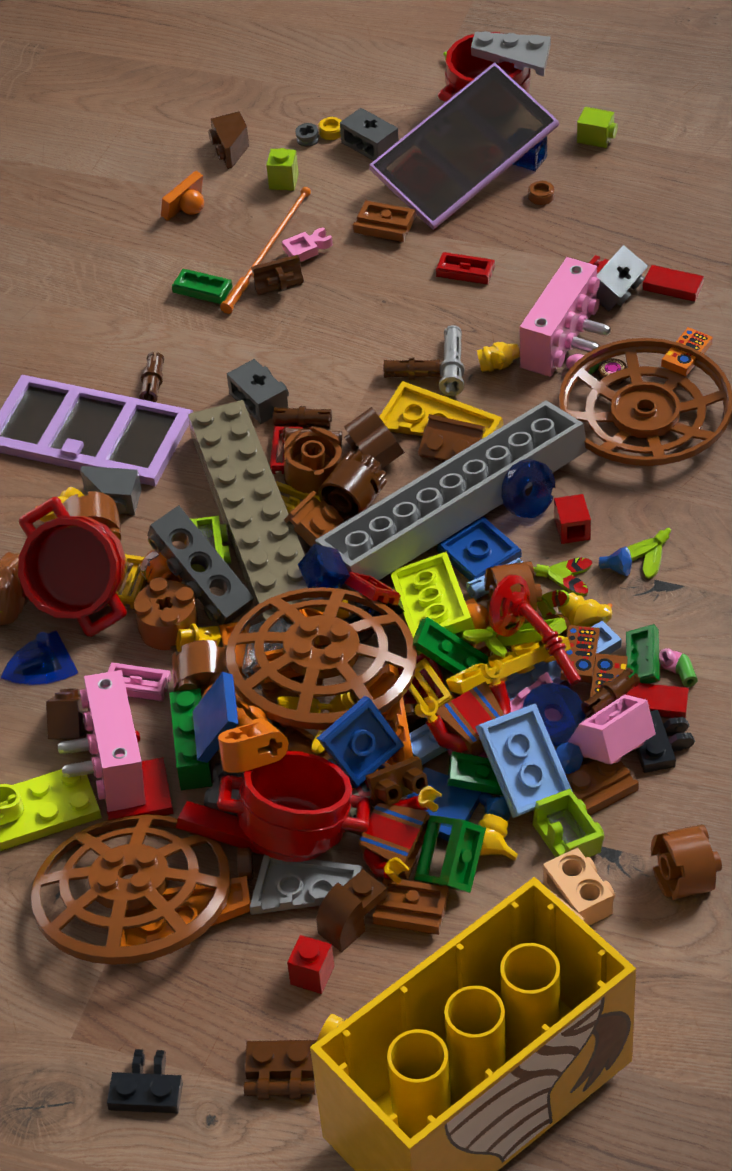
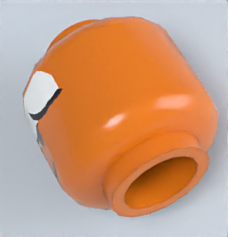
M151 550L142 560L140 569L148 584L157 577L180 583L183 579L179 575L175 576L170 571L166 563L167 559L161 552L157 553Z

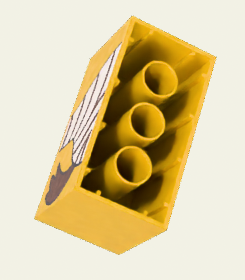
M533 877L310 1047L323 1138L355 1171H498L632 1062L636 968L538 879Z

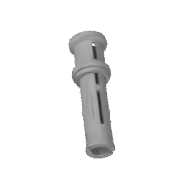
M455 325L448 326L444 330V361L440 364V375L442 378L439 381V389L447 396L459 395L464 390L462 376L464 375L465 367L461 362L462 331Z

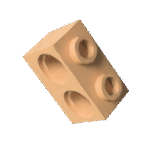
M578 847L543 864V884L584 917L586 924L590 926L613 914L615 893L608 881H602L597 874V869L590 857L585 858Z

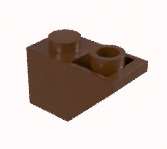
M240 111L211 118L212 129L208 130L211 144H216L215 148L218 159H223L227 169L233 168L249 147L247 125Z
M61 689L60 692L55 693L54 697L46 701L48 739L80 738L85 733L82 712L87 711V708H82L79 689Z

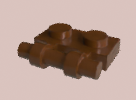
M316 1040L247 1041L246 1079H258V1082H244V1096H258V1100H269L270 1096H290V1099H301L302 1095H315V1081H302V1078H314L310 1047L316 1043ZM290 1078V1081L271 1082V1079Z

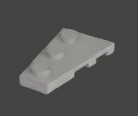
M488 31L475 32L471 46V56L495 63L510 62L514 64L516 69L524 70L527 67L536 70L537 75L544 76L551 46V37L519 35L515 33H491Z
M264 854L250 904V913L254 915L320 906L325 896L336 883L339 882L344 886L362 870V866L315 859L303 862H285Z

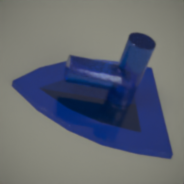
M57 630L50 633H38L36 639L18 650L7 663L1 678L19 684L37 685L60 681L79 673Z

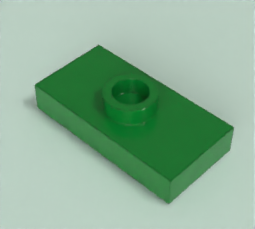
M182 269L172 284V292L221 304L233 285L231 279Z
M655 624L626 632L627 668L633 670V673L628 677L631 678L636 673L640 683L651 684L660 681L659 629Z

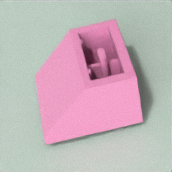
M623 695L580 723L568 742L579 746L584 758H591L605 764H613L620 761L622 756L633 749L641 747L646 740L656 734L648 700Z

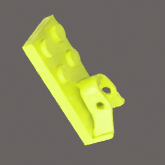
M447 552L406 565L390 573L395 589L401 595L400 599L405 611L403 613L413 638L420 621L428 617L448 631L456 634L465 642L474 645L480 643L469 641L462 637L465 630L475 629Z
M62 769L14 785L0 784V851L102 818L87 775L68 778L63 776Z

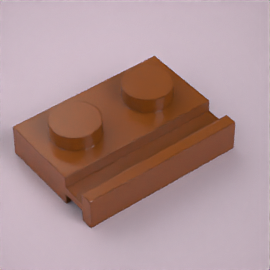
M365 200L357 216V221L353 223V232L404 242L405 235L408 234L416 218V211L411 208Z
M429 414L428 424L425 426L418 454L421 457L445 462L481 440L486 429L481 425Z
M313 490L287 515L284 521L286 523L290 521L295 526L293 530L315 550L317 548L315 540L338 527L344 519L333 506L328 505L324 500L320 502L315 498L316 492Z
M593 760L580 767L579 770L566 775L573 793L577 799H581L584 802L589 815L639 790V782L631 777L630 771L621 761L605 764L604 762Z
M383 878L381 884L387 888V896L376 905L375 913H373V924L439 935L449 898V887L402 880L400 884H396L392 879Z

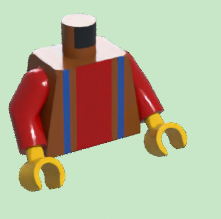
M494 660V665L496 666V673L494 675L489 672L487 664H483L481 668L482 675L490 679L491 684L488 685L485 681L439 708L435 698L426 697L424 700L428 704V712L424 710L420 703L415 706L414 711L416 715L421 718H427L426 725L439 746L454 752L474 756L485 752L475 727L511 713V703L505 682L500 681V676L504 671L501 661Z
M426 786L420 791L418 796L402 799L390 806L379 803L375 806L369 818V828L367 831L357 832L349 830V832L361 836L359 846L363 852V860L376 877L392 879L396 884H400L402 881L399 876L407 880L409 879L420 856L430 816L426 810L429 809L432 812L438 810L439 806L433 801L437 797L442 796L440 792L431 786Z

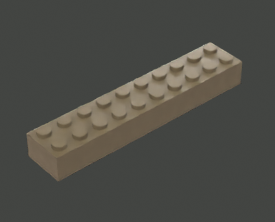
M240 400L188 414L192 441L222 521L226 524L227 534L247 588L254 597V606L285 592L304 588H318L298 536L293 530V524L290 521L287 523L284 521L288 511L244 401ZM317 597V598H304V599L289 601V602H287V603H289V604L292 605V604H295V603H298V602H303V601H308V600H321L322 597ZM273 607L260 614L258 617L261 625L278 610ZM311 607L321 612L325 611V607ZM284 616L268 632H286L294 623Z

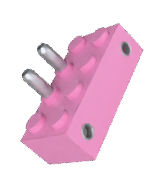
M566 257L520 325V368L551 377L557 367L560 368L563 365L568 350L576 348L585 352H591L599 347L595 342L578 338L577 336L580 332L586 330L602 336L610 334L611 329L609 326L588 320L591 315L596 314L600 303L599 299H597L600 279L597 278L596 265Z
M122 670L84 676L85 689L80 690L82 708H88V711L82 712L85 731H91L92 734H87V738L61 742L58 744V751L60 754H69L89 750L92 755L96 754V757H91L92 761L65 765L62 767L63 776L69 778L94 773L96 778H101V780L96 781L99 800L105 799L107 812L144 805L146 800L143 770L138 742L141 738L140 733L134 729Z

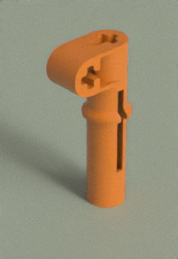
M210 685V686L204 691V694H203L202 698H203L204 695L207 693V691L211 688L212 685ZM235 693L238 725L236 728L226 730L218 736L223 770L230 773H239L281 760L288 750L289 743L287 737L267 720L266 714L260 708L248 705Z

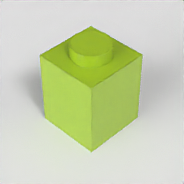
M584 107L577 121V143L607 148L611 138L614 139L616 137L618 124L614 123V112Z
M284 148L270 149L266 164L269 189L295 191L299 175L296 150Z

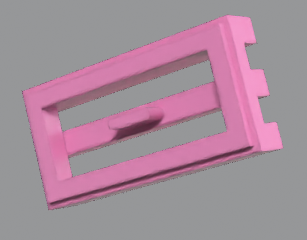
M111 662L108 672L122 670L123 676L130 677H123L127 696L164 701V692H167L168 682L172 678L170 671ZM142 678H143V679H150V680H157V681H160V682L142 680Z

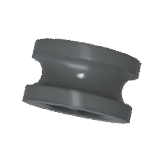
M304 123L296 128V139L299 145L308 147L319 142L318 128L315 124Z

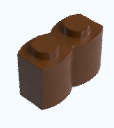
M372 407L344 426L348 432V435L344 438L353 451L359 448L363 455L370 454L381 463V469L405 453Z

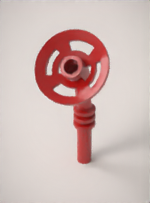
M518 575L504 577L496 586L490 600L489 620L493 631L497 635L509 637L515 634L522 627L525 620H527L542 636L541 641L543 644H546L545 648L549 650L548 654L554 656L569 684L573 686L579 683L582 679L565 652L566 645L562 643L561 637H558L559 633L553 631L530 605V591L525 579ZM515 584H520L521 590L520 592H512L510 587ZM504 598L502 604V617L500 618V607L502 599ZM510 622L516 623V626L511 629L505 628Z

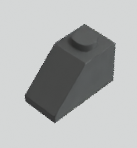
M81 466V477L84 490L87 493L90 491L104 493L115 501L119 514L135 515L142 490L137 469Z

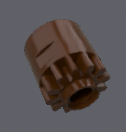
M359 450L356 454L349 451L319 487V499L333 506L344 521H348L371 505L386 485L387 480L384 477L387 473L381 470V463L370 454L363 455Z

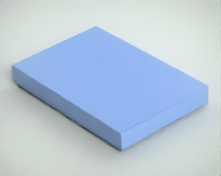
M536 703L475 727L513 818L535 810L536 801L571 789Z

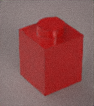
M578 494L554 498V520L561 544L591 540V518L584 495Z
M300 935L287 961L290 985L322 994L335 967L332 944Z

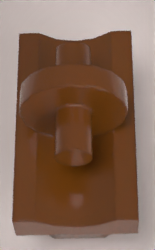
M298 255L251 267L257 294L277 289L283 291L288 286L304 282Z
M417 756L394 765L386 762L379 766L378 771L365 775L370 790V805L374 808L379 803L388 804L389 806L395 804L402 797L414 792L419 794L424 787L428 786L427 775L423 772L421 759Z

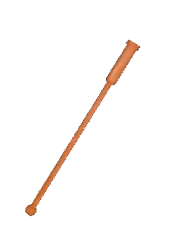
M303 187L301 189V195L251 267L261 263L304 198L311 194L310 188ZM251 268L245 277L239 279L226 300L220 304V309L224 313H232L235 304L248 287L249 279L252 276Z

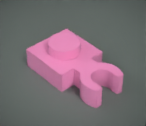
M325 228L315 230L310 236L303 232L282 241V248L289 257L298 255L300 262L319 255L318 249H327L333 245L331 235L326 237Z

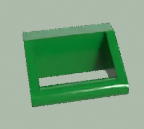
M430 815L414 880L471 893L486 827L463 819ZM440 826L451 827L440 877L430 876L429 871Z

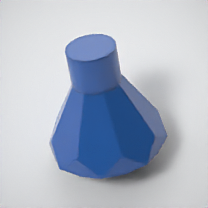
M625 546L610 556L599 557L600 569L610 568L619 574L628 576L632 569V557L629 549Z
M569 742L559 745L555 751L564 772L570 774L579 770L583 761V755L579 746Z
M486 792L480 795L479 802L485 807V814H493L506 821L509 820L511 812L504 796L493 797Z

